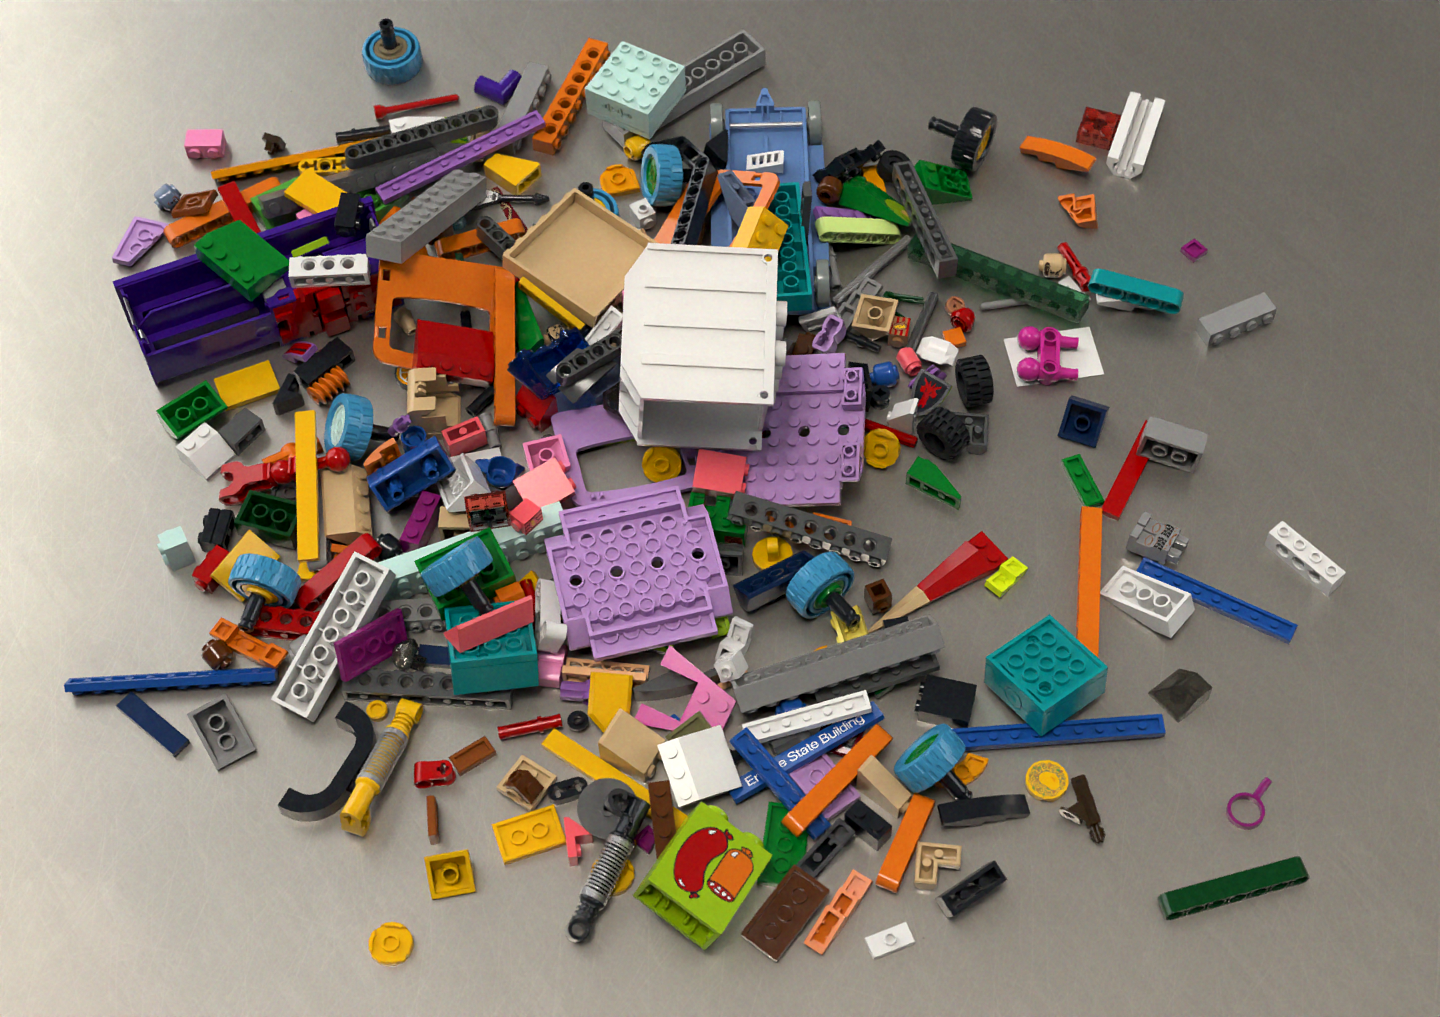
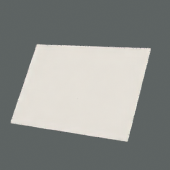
M1090 327L1059 331L1062 336L1079 338L1077 350L1060 348L1061 367L1078 369V378L1104 374ZM1017 337L1004 339L1017 387L1040 384L1037 379L1031 382L1023 381L1017 374V365L1022 359L1031 357L1037 360V348L1034 350L1023 349L1019 345Z

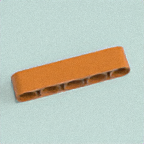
M514 218L497 223L515 241L526 234L520 219ZM476 229L439 239L434 244L439 258L460 260L492 251L477 237Z
M914 793L879 871L875 883L876 886L897 893L917 848V842L920 841L932 814L936 800Z

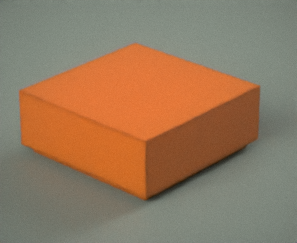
M961 327L942 331L943 339L951 342L956 348L966 346V339Z

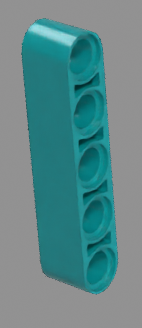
M1100 268L1092 271L1088 285L1089 291L1094 294L1169 314L1180 312L1184 297L1183 292L1179 289Z

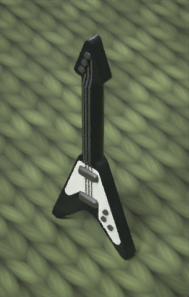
M486 189V198L470 211L501 202H534L537 205L549 202L550 199L549 196L535 193V195H502Z

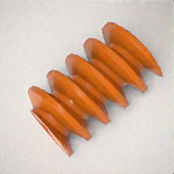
M336 365V369L332 368L330 373H325L324 378H319L318 383L314 382L312 387H308L306 391L313 402L318 405L320 402L326 405V397L332 400L331 393L337 396L339 395L337 388L344 391L343 384L347 386L351 384L345 372Z

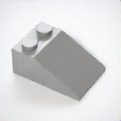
M226 694L187 714L217 770L256 750Z

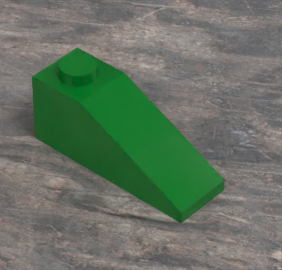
M918 456L906 473V485L959 510L961 495L936 464Z

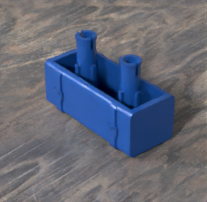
M433 436L384 467L378 468L366 478L371 490L385 511L388 512L454 472L455 467L437 437Z

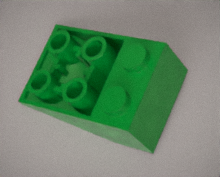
M919 160L914 166L932 205L972 201L973 197L965 170L924 160Z

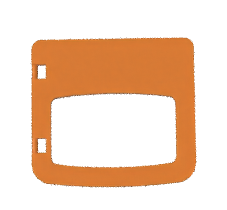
M413 254L402 264L379 259L373 354L376 359L386 365L412 369L413 353L393 349L389 344L393 299L438 301L487 311L490 316L489 331L493 332L494 338V269L503 267ZM383 271H390L389 281L383 280ZM379 328L386 329L385 338H379Z

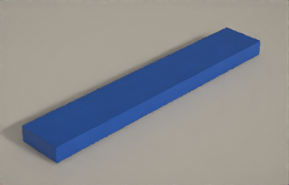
M747 727L730 739L731 745L789 812L806 796ZM821 813L809 825L806 832L815 840L832 825Z

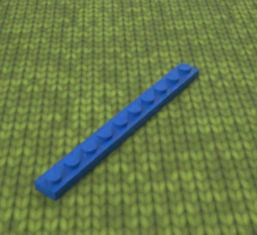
M261 667L69 678L64 684L65 692H72V694L78 695L85 693V691H93V693H103L106 690L124 692L127 689L144 691L152 687H156L157 690H164L170 686L184 689L190 687V685H198V687L203 688L209 687L211 684H219V686H229L232 683L249 685L252 682L261 681V684H270L277 679L279 671L278 668Z
M1162 714L1067 720L1043 736H1040L1027 723L952 729L965 743V751L1165 737L1166 734Z

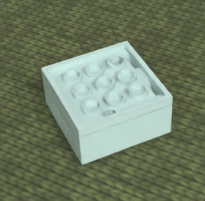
M622 41L585 87L587 114L650 139L686 92L685 66Z

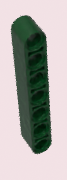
M1296 856L1168 891L1158 896L1157 900L1165 920H1174L1296 886L1306 882L1310 877L1301 857Z

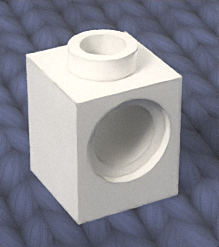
M740 649L722 654L714 663L722 683L740 678L748 669Z

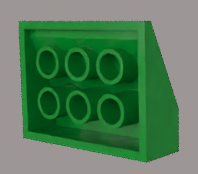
M241 220L208 232L193 245L197 258L250 302L289 270V260Z
M490 527L414 561L421 576V572L454 548L477 536L482 540L493 557V561L474 576L487 598L490 600L496 597L495 590L516 582L515 574ZM425 584L442 621L445 620L444 608L472 605L460 586L442 596L435 597Z

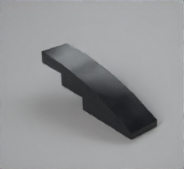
M1025 794L977 797L943 803L937 806L942 826H981L984 822H1004L1007 818H1027L1030 814Z

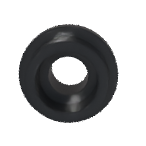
M574 711L568 716L567 723L572 730L579 732L588 726L589 719L585 712ZM577 718H581V721L575 722L574 720Z

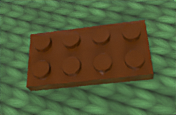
M794 864L740 933L741 937L777 963L829 895L830 889Z

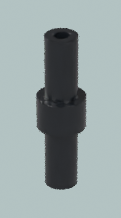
M846 331L844 338L855 342L857 346L861 348L866 347L877 353L880 351L881 345L869 341V338L863 335L858 336Z

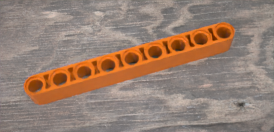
M495 268L494 426L514 427L515 275L504 268Z
M1082 506L1080 513L1076 638L1098 657L1102 508Z

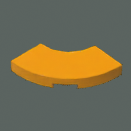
M968 753L965 759L956 764L952 770L965 785H968L984 772L989 759ZM939 781L935 783V787L944 788Z

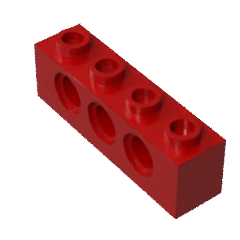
M264 605L258 621L253 627L254 631L247 634L253 637L293 641L304 634L308 635L320 611L310 612L299 608L294 610L286 609L282 606L269 607Z

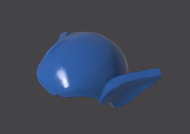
M496 456L491 459H477L475 461L481 471L486 474L488 483L495 488L511 486L514 478L518 477L525 470L524 466L504 456Z

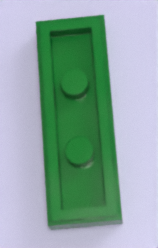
M1077 454L1061 459V465L1082 505L1086 507L1103 505L1105 501L1081 455Z

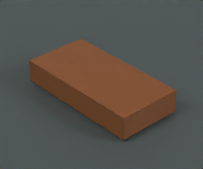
M483 736L448 758L459 776H462L497 754L486 736Z
M431 795L426 796L428 837L430 844L435 845L439 843L438 804L436 797Z

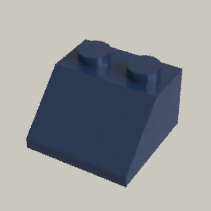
M1072 395L1068 399L1058 436L1096 448L1110 407Z

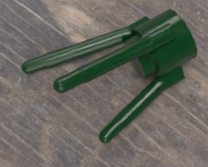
M885 291L883 295L884 298L899 300L898 306L900 301L920 305L925 303L923 301L924 298L888 291ZM896 311L895 316L904 317Z

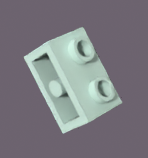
M181 526L166 530L157 535L160 543L157 544L165 565H170L173 572L196 563Z

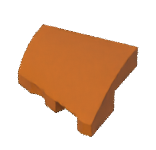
M1074 193L1058 196L1060 204L1079 227L1087 229L1098 228L1094 194L1075 197Z

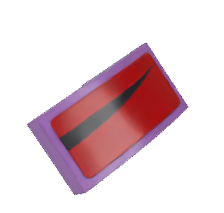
M299 341L294 343L282 357L294 363H297L299 360L306 362L318 349L313 343Z

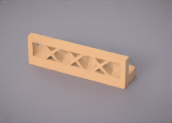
M567 657L566 664L562 668L563 681L585 682L590 679L591 672L633 675V689L648 682L650 666L609 661L594 662V660Z

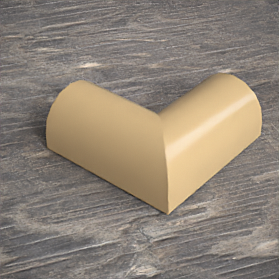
M918 841L914 886L922 890H932L936 888L938 867L960 869L962 846Z

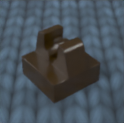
M264 132L262 140L266 143L264 150L268 151L267 154L275 156L279 149L284 151L286 143L281 137Z

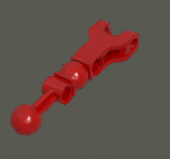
M333 447L328 450L326 456L317 458V470L329 468L334 472L345 470L351 460L349 452L342 447ZM296 456L290 457L288 460H278L273 464L268 462L244 466L241 462L234 461L222 465L220 474L226 480L232 481V483L220 490L219 502L226 506L242 504L249 490L259 492L270 489L273 486L276 487L278 484H288L293 480L296 482Z

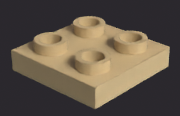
M521 755L496 788L498 792L531 812L547 794L548 788L557 781V776L526 756ZM518 769L528 770L544 787L532 804H527L514 789H508L505 786L512 772Z

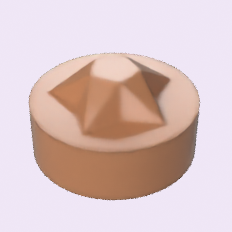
M958 296L950 297L945 303V310L949 315L953 311L965 307L964 301Z

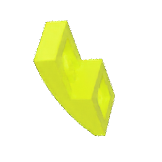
M1012 556L1000 565L999 571L988 578L984 586L998 597H1001L1028 571V567Z

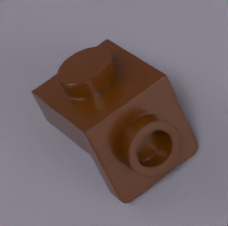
M806 332L805 335L799 333L791 355L814 354L812 344L816 335Z
M518 769L512 772L505 784L508 789H514L527 804H532L544 789L542 784L528 770Z

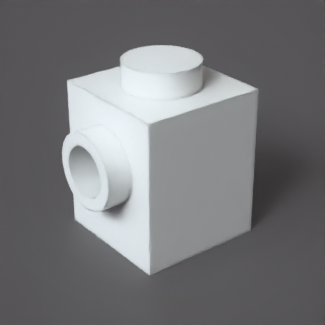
M646 198L629 205L630 217L638 229H650L657 225L656 212Z

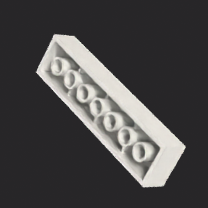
M354 551L271 700L315 722L340 677L334 642L371 622L396 577L394 572Z

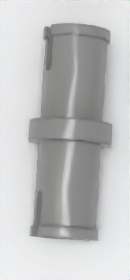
M485 412L479 417L486 432L489 449L497 447L501 449L502 446L498 437L499 431L494 426L492 414Z

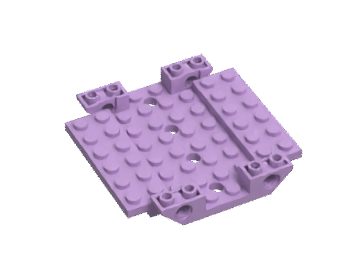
M845 353L786 355L785 366L782 368V378L779 379V389L776 392L775 404H773V407L768 406L762 432L769 430L771 434L768 438H762L761 452L704 450L747 457L746 464H749L748 476H743L742 482L746 483L745 494L788 507L841 505L843 482H859L863 472L866 406L863 367L846 368ZM843 427L849 428V432L846 435H840L839 431ZM803 429L810 430L809 435L806 437L800 436V432ZM750 439L749 443L754 445L756 444V440Z
M679 485L559 511L564 535L544 539L563 624L567 625L566 637L569 650L586 648L591 645L594 662L717 635L718 630L715 618L733 615L729 587L708 511L704 504L686 508ZM699 551L704 556L700 559H695L692 554ZM659 560L663 562V565L660 568H655L652 566V563ZM619 569L623 573L619 577H614L611 575V572ZM578 578L582 582L578 586H573L570 584V581Z

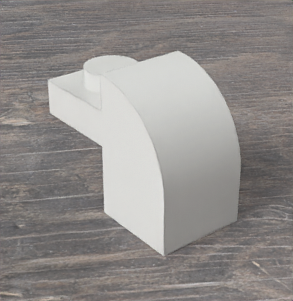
M735 616L731 621L727 637L719 644L715 661L722 654L738 649L741 650L744 656L752 640L750 636L754 624Z

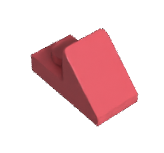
M564 817L570 866L579 865L578 857H582L581 844L593 843V836L569 817Z

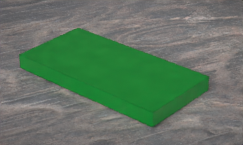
M768 803L763 844L764 849L772 854V857L758 877L757 885L777 887L794 864L796 865L806 854L809 834L805 830L799 837H796L781 823L783 818L789 813L782 803Z

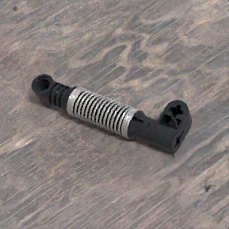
M614 789L605 797L604 804L606 809L620 817V820L615 830L610 832L606 840L607 844H604L605 847H602L604 851H601V854H599L600 858H597L598 861L595 862L596 865L592 868L593 872H590L589 879H586L588 883H585L586 886H583L580 892V905L576 907L578 910L574 911L575 915H572L565 928V935L571 942H580L589 935L592 927L591 923H594V918L597 917L596 913H599L606 906L607 899L615 887L614 884H616L618 877H620L621 870H623L627 859H629L628 856H630V852H632L635 846L634 839L651 807L648 802L624 789ZM616 796L619 797L620 803L618 805L614 804ZM628 799L630 801L623 812L621 811L622 803ZM577 924L582 927L583 933L581 936H576L572 932L573 925Z

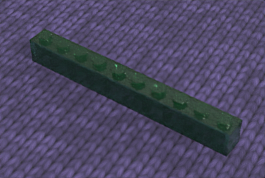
M916 233L907 246L908 258L932 268ZM951 243L958 258L956 277L964 281H969L982 288L990 289L998 294H1003L1016 301H1021L1034 308L1042 309L1050 314H1055L1078 324L1089 308L1090 295Z

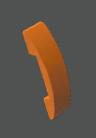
M222 617L209 632L210 636L216 640L221 639L232 651L269 668L277 669L289 653L273 643L267 644L241 631L238 625Z

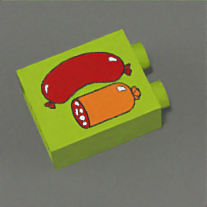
M701 801L685 818L632 896L705 950L723 933L771 859L772 854L764 849V844L759 837L750 832H741L728 822V816L722 809L714 805L707 806Z

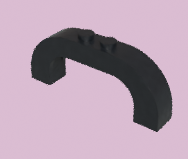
M345 701L335 717L338 727L353 734L356 737V742L329 786L323 791L311 795L302 794L292 788H288L278 803V808L282 815L296 821H318L333 815L348 801L356 786V778L377 743L372 723L361 708Z

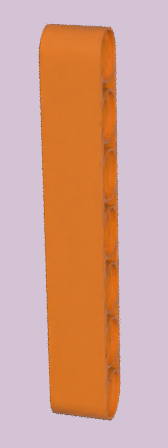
M276 177L268 178L240 191L251 213H254L250 198L280 185L281 183ZM223 200L212 204L207 213L186 216L167 225L163 233L173 248H179L205 236L208 232L234 221Z
M877 723L783 818L781 823L796 837H799L857 777L858 769L869 756L872 755L876 758L893 740V737Z

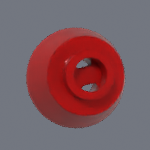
M965 307L953 311L950 315L951 324L954 328L961 327L962 332L971 331L975 322L974 312L970 308Z

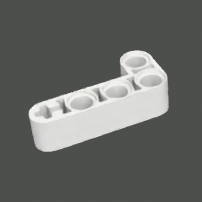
M539 578L535 588L536 649L557 653L565 641L567 625L561 623V610L554 581Z

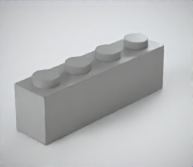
M1263 292L1199 318L1196 332L1207 347L1213 344L1217 345L1223 340L1235 338L1243 332L1252 331L1260 325L1271 323L1274 320L1277 308L1266 293Z

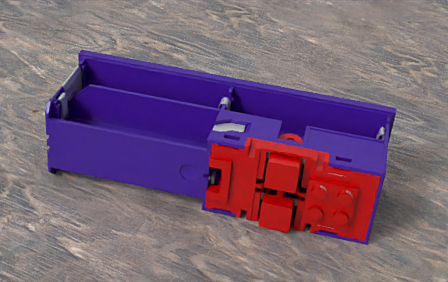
M371 196L361 199V202H364V212L359 217L361 219L360 230H357L356 237L336 235L334 223L338 207L257 234L288 260L293 257L292 250L325 236L328 237L330 243L300 256L366 254V234L379 226L373 199ZM196 254L112 282L130 328L136 333L154 383L158 386V382L277 341L283 347L309 338V332L314 331L315 335L326 332L329 337L349 330V323L358 321V315L361 314L363 319L375 315L379 259L369 257L370 285L292 288L288 270L252 302L198 259ZM383 271V280L389 281L390 271ZM393 299L392 309L405 305L404 299Z

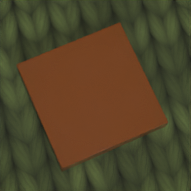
M216 189L184 194L171 212L173 219L207 213L218 196Z

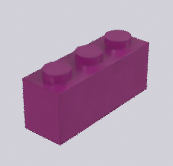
M422 491L399 539L402 544V552L407 553L427 546L439 520L440 506H443L441 495Z

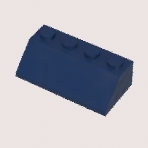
M802 550L732 585L740 607L747 612L758 610L761 605L767 602L776 601L779 596L786 593L787 587L794 575L815 556Z

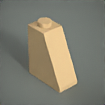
M870 755L857 771V790L896 819L901 814L905 815L912 794L874 756Z

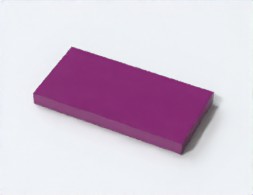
M396 608L334 642L342 681L347 682L400 652L399 650L396 651L399 644L405 642L400 651L409 647L402 609Z

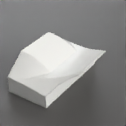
M930 336L922 338L916 354L918 358L952 369L959 349L951 342Z

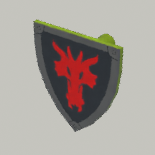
M922 368L915 379L911 399H919L917 417L929 413L934 407H938L952 388V385Z

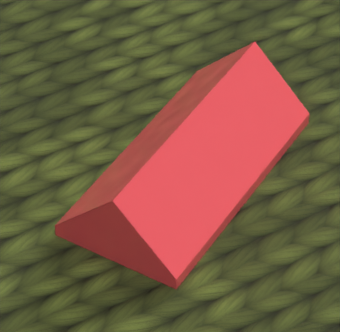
M529 595L462 623L443 634L459 653L534 622L532 596Z

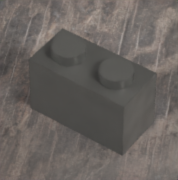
M243 408L218 433L234 453L239 456L265 431V427L260 417L247 408Z

